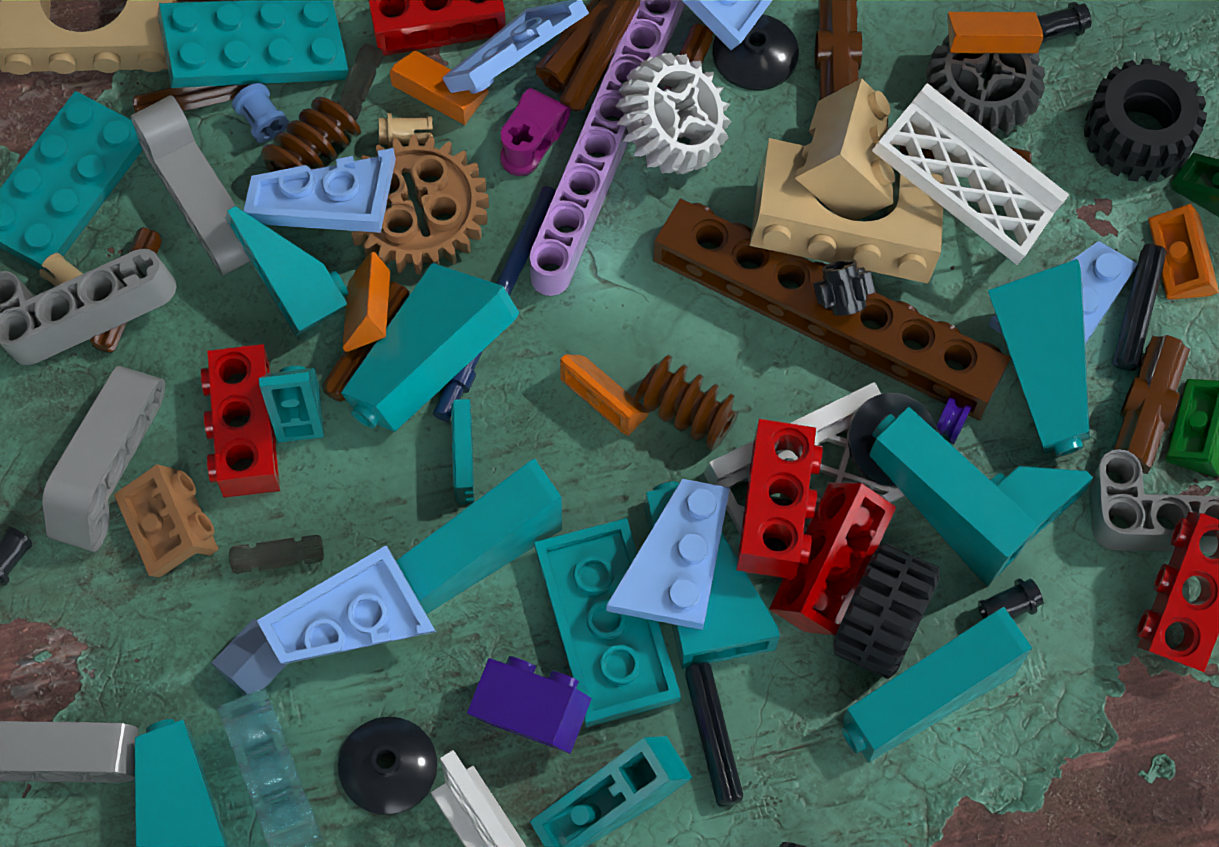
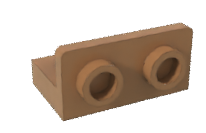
M158 464L116 492L114 496L148 575L160 578L196 553L211 556L218 551V546L213 537V524L201 511L195 497L196 487L192 479L181 470Z

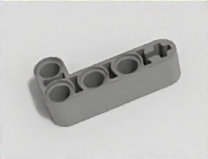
M170 95L131 115L134 129L147 159L221 276L250 262V259L225 219L227 210L236 205L194 141L189 123L175 98Z
M150 249L132 251L36 296L27 289L15 274L9 271H0V345L19 364H36L91 339L95 335L102 334L163 306L174 296L177 288L176 280L157 254Z
M117 366L112 371L46 483L42 505L48 538L92 552L98 551L102 546L110 522L108 499L161 407L165 394L164 379L122 366Z
M1117 449L1106 453L1092 475L1093 479L1089 484L1093 535L1097 542L1107 549L1173 552L1175 546L1171 545L1173 530L1162 527L1157 517H1166L1171 520L1174 526H1176L1181 518L1186 519L1188 512L1203 513L1219 519V496L1144 494L1141 463L1134 454L1126 450ZM1106 472L1118 473L1122 476L1125 483H1114L1108 478ZM1109 516L1121 517L1127 523L1128 528L1116 527L1110 521ZM1211 530L1205 532L1200 539L1199 546L1201 552L1215 553L1217 550L1218 539Z
M0 721V781L103 783L132 781L135 774V737L138 736L139 729L123 723Z

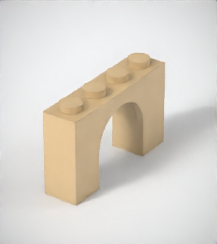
M0 0V69L2 72H10L17 75L42 71L69 74L74 71L91 70L113 73L118 70L142 69L147 72H158L162 69H168L157 15L159 3H180V0H127L124 9L115 20L102 28L87 32L65 30L50 21L51 0Z
M769 138L759 170L750 246L829 263L853 259L856 260L858 268L864 267L866 271L929 284L941 254L943 207L899 173L893 187V204L889 205L888 216L866 222L845 219L827 210L818 202L813 193L795 179L796 171L804 167L806 159L802 155L804 145ZM931 173L935 180L945 185L942 175Z

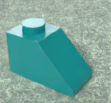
M1019 466L1007 477L1001 472L992 478L991 481L1040 525L1028 541L1030 542L1084 495L1093 477L1087 471Z

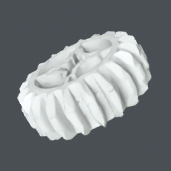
M665 53L655 58H648L641 62L640 66L630 71L629 75L626 76L628 81L623 83L619 89L624 98L619 100L616 107L625 116L621 117L617 124L627 127L628 134L623 141H633L636 145L634 156L642 157L646 155L647 167L655 168L659 166L662 174H670L674 171L677 175L686 174L694 169L698 170L707 166L708 162L722 152L720 146L729 139L724 129L728 128L732 121L723 112L727 110L730 104L721 101L720 98L724 87H715L712 83L714 72L702 73L701 61L689 63L687 54L674 57L672 53ZM658 83L672 87L671 91L659 89L657 87ZM685 136L691 141L689 145L677 142V138Z

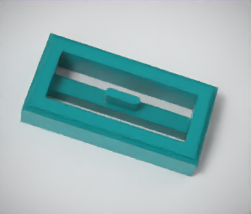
M457 399L451 403L453 486L455 501L458 502V505L475 502L472 414L470 399Z

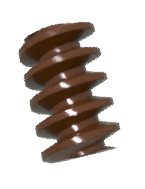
M316 97L311 103V109H303L299 114V121L293 120L288 123L286 127L287 133H278L274 138V145L266 144L261 154L270 172L304 165L310 166L313 169L323 168L324 164L319 156L322 154L326 158L334 160L337 154L331 144L334 142L341 148H346L349 142L344 132L347 131L351 135L358 137L361 134V129L354 118L341 105L324 97Z
M668 354L650 369L636 392L634 402L644 398L643 407L649 412L655 411L660 407L659 417L664 422L670 421L676 416L675 428L680 432L685 431L692 425L690 437L695 441H700L707 436L706 447L713 451L721 444L737 419L739 412L732 410L735 395L730 393L719 402L716 400L719 385L715 383L707 391L703 392L701 390L703 375L698 374L690 382L685 381L688 366L683 364L674 373L669 371L672 356Z

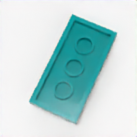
M241 0L159 3L157 15L171 88L346 80L348 65L333 0Z
M74 91L0 188V248L39 270L45 269L50 272L41 266L43 262L54 253H59L62 256L66 254L143 149L132 120Z
M627 518L534 542L536 555L571 677L579 681L577 689L592 698L584 718L586 728L680 702L681 694L659 622L606 611L609 600L638 554Z

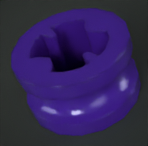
M950 397L936 426L940 435H947L949 442L955 444L972 407L967 404L964 407H959L955 403L956 399Z

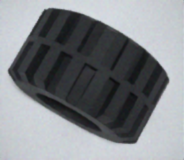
M1142 59L1140 65L1131 60L1124 62L1122 69L1115 67L1109 71L1107 78H1103L1097 88L1085 120L1087 122L1084 126V137H1089L1087 147L1090 153H1098L1096 161L1102 167L1108 164L1112 167L1110 173L1119 177L1122 172L1128 175V180L1138 182L1140 176L1145 177L1147 182L1157 181L1160 174L1167 178L1174 174L1176 168L1181 169L1193 151L1207 118V113L1203 111L1206 106L1204 96L1197 95L1200 87L1195 81L1188 82L1185 79L1187 76L1186 72L1181 69L1175 72L1169 69L1171 64L1161 61L1160 65H1154L1152 59ZM1137 111L1149 114L1157 119L1164 129L1149 130L1133 123L1126 113Z
M887 543L877 548L865 569L833 642L834 655L886 679L896 674L939 582V567Z

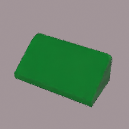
M1187 379L1166 455L1167 463L1208 476L1219 477V380Z

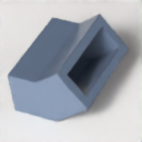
M253 619L211 662L219 674L249 701L254 700L287 665L279 662L256 619Z

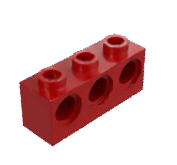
M368 0L378 56L491 38L506 26L503 0H483L484 2L474 3L477 0ZM435 7L442 8L440 10H430ZM390 15H399L393 18L388 17Z
M264 344L208 350V368H201V384L204 396H211L212 410L204 411L207 439H214L215 454H207V469L210 483H218L224 498L280 491L276 436L259 385V378L270 373V363ZM241 373L246 375L239 383H226V380L233 374ZM237 416L250 417L248 422L240 427L229 426L230 421ZM240 459L253 460L252 465L246 470L235 471L231 469L234 463Z
M765 419L758 420L753 442L736 571L794 579L799 563L808 564L812 535L803 534L805 518H814L817 502V490L809 489L811 474H819L823 446L814 445L817 427ZM779 450H789L798 459L785 461L776 452ZM781 493L788 496L793 503L781 506L774 503L770 496ZM768 538L780 539L785 543L787 549L773 551L765 545L764 540Z
M829 483L814 513V518L811 519L805 532L807 535H812L808 564L799 563L794 579L783 578L769 610L803 632L836 636L856 588L871 557L878 548L897 507L862 483Z
M1188 512L1186 519L1181 518L1173 530L1171 545L1175 546L1169 564H1163L1156 575L1153 589L1158 593L1152 609H1146L1138 623L1136 635L1140 637V641L1137 647L1205 672L1219 635V519L1203 513ZM1211 530L1218 539V547L1213 555L1206 557L1201 552L1199 543L1202 535ZM1195 576L1201 584V592L1195 601L1188 603L1183 597L1182 587L1188 578ZM1179 622L1184 630L1183 640L1178 646L1170 648L1165 641L1166 629L1172 623Z

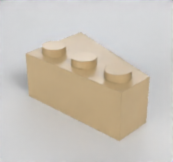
M861 78L817 102L809 129L810 134L813 136L812 143L803 148L802 155L806 159L804 167L796 171L795 179L813 193L832 212L845 219L858 221L893 204L892 183L895 181L894 171L888 163L872 152L876 144L889 130L888 115L890 114V105L884 94L872 89Z

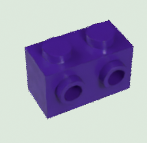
M513 656L508 657L506 664L488 658L467 714L491 726L571 754L592 699L577 689L579 681L552 670L549 678L534 674L535 665Z

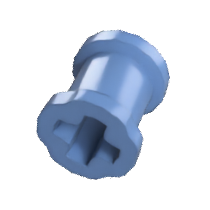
M255 83L245 87L235 96L232 102L235 112L243 115L252 127L251 134L258 143L273 140L278 133L285 131L289 123L285 114L282 111H278L269 99L270 92L262 83Z

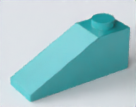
M234 206L227 210L226 221L295 337L345 308L347 302L344 297L348 295V290L336 271L329 273L322 262L238 207Z
M297 365L287 366L279 372L267 373L259 378L260 390L278 443L324 437L320 387L315 368L306 369L303 366Z
M667 736L643 737L533 818L530 823L544 847H587L654 807L693 779Z

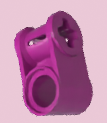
M532 88L527 89L519 100L515 111L500 132L501 144L503 145L500 153V163L503 169L515 176H526L533 173L552 144L563 133L570 117V107Z

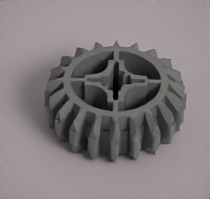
M947 35L943 39L942 46L937 45L932 53L931 62L928 63L926 69V84L928 83L991 134L996 135L999 128L1008 135L1013 130L1014 125L1022 127L1027 122L1029 115H1033L1037 111L1040 103L1039 99L1042 98L1045 90L1043 82L1045 67L1038 65L1040 61L1039 52L950 53L949 35ZM984 72H987L986 82L988 84L986 89H983L984 79L982 77Z

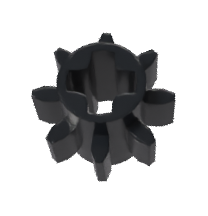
M853 259L827 264L822 268L823 280L813 282L818 304H823L824 308L831 307L832 314L837 316L849 315L863 310L867 306L865 301L867 300L866 295L875 293L871 271H865L864 267L858 268L856 260Z

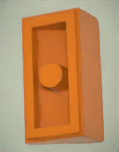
M948 12L947 14L950 53L1039 52L1043 40V31L1036 12Z
M416 50L398 61L390 69L392 86L463 125H466L489 93L488 89L475 94H471L469 90L450 93L442 77L449 73L451 69Z
M1192 204L1149 217L1148 222L1154 245L1162 246L1167 251L1161 275L1166 298L1168 300L1218 294V285L1201 217Z
M375 252L369 253L348 281L342 346L345 352L386 337L390 270Z
M565 354L560 359L561 381L624 435L629 436L648 417L649 411L645 410L642 404L634 402V398L585 356Z

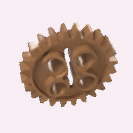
M411 135L409 146L405 147L401 145L397 138H393L392 145L396 160L390 188L397 191L388 195L381 233L353 231L351 233L353 244L355 246L364 244L365 257L371 252L379 253L378 257L385 265H388L391 260H395L398 273L403 272L407 263H413L416 274H421L423 263L429 262L430 265L432 263L440 265L439 259L443 257L454 265L456 264L455 250L459 249L469 254L471 246L468 238L480 240L482 235L479 225H486L488 223L487 211L484 210L489 208V196L484 193L486 192L485 178L478 177L479 169L477 163L467 165V152L461 151L452 156V144L449 141L439 150L435 148V141L432 136L429 137L425 146L418 145L415 135ZM380 145L376 146V151L385 150ZM363 155L361 157V160L368 159L370 157ZM404 172H408L412 178L417 201L420 208L423 209L424 222L430 233L428 237H424L421 234L412 201L409 200L408 188L402 176ZM428 176H436L440 178L439 180L430 183L422 181L424 178ZM445 213L453 216L445 221L435 219L436 216ZM397 226H407L410 228L404 233L392 232V229Z

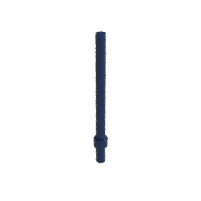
M543 186L496 281V284L502 285L509 296L530 255L532 246L556 190L552 187ZM482 352L446 384L433 411V415L437 419L444 422L450 421L452 417L451 403H453V400L460 399L463 393L469 392L476 378L474 369Z

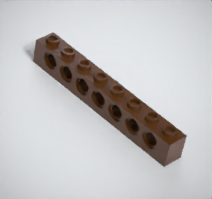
M681 198L678 200L654 240V262L944 404H947L950 397L956 399L955 403L959 407H964L967 404L972 407L968 416L980 421L1011 357L1002 354L998 347L985 341L977 342L961 334L952 324L944 321L936 322L919 314L912 305L903 301L895 302L878 294L876 290L875 293L866 295L867 300L865 301L867 306L863 310L849 315H833L831 309L824 308L822 304H818L813 282L823 280L822 268L827 264L819 261L812 262L801 256L750 246L752 229L745 224L739 222L731 223L715 215L710 208L703 204L690 203ZM712 242L718 247L709 250L702 248L699 244ZM750 261L759 267L756 269H746L740 263ZM783 281H792L795 282L799 286V288L787 289L783 287L780 283ZM872 320L877 322L882 328L876 330L869 329L862 322ZM907 340L916 341L921 344L923 349H910L903 342ZM945 361H957L965 369L953 370L947 366Z

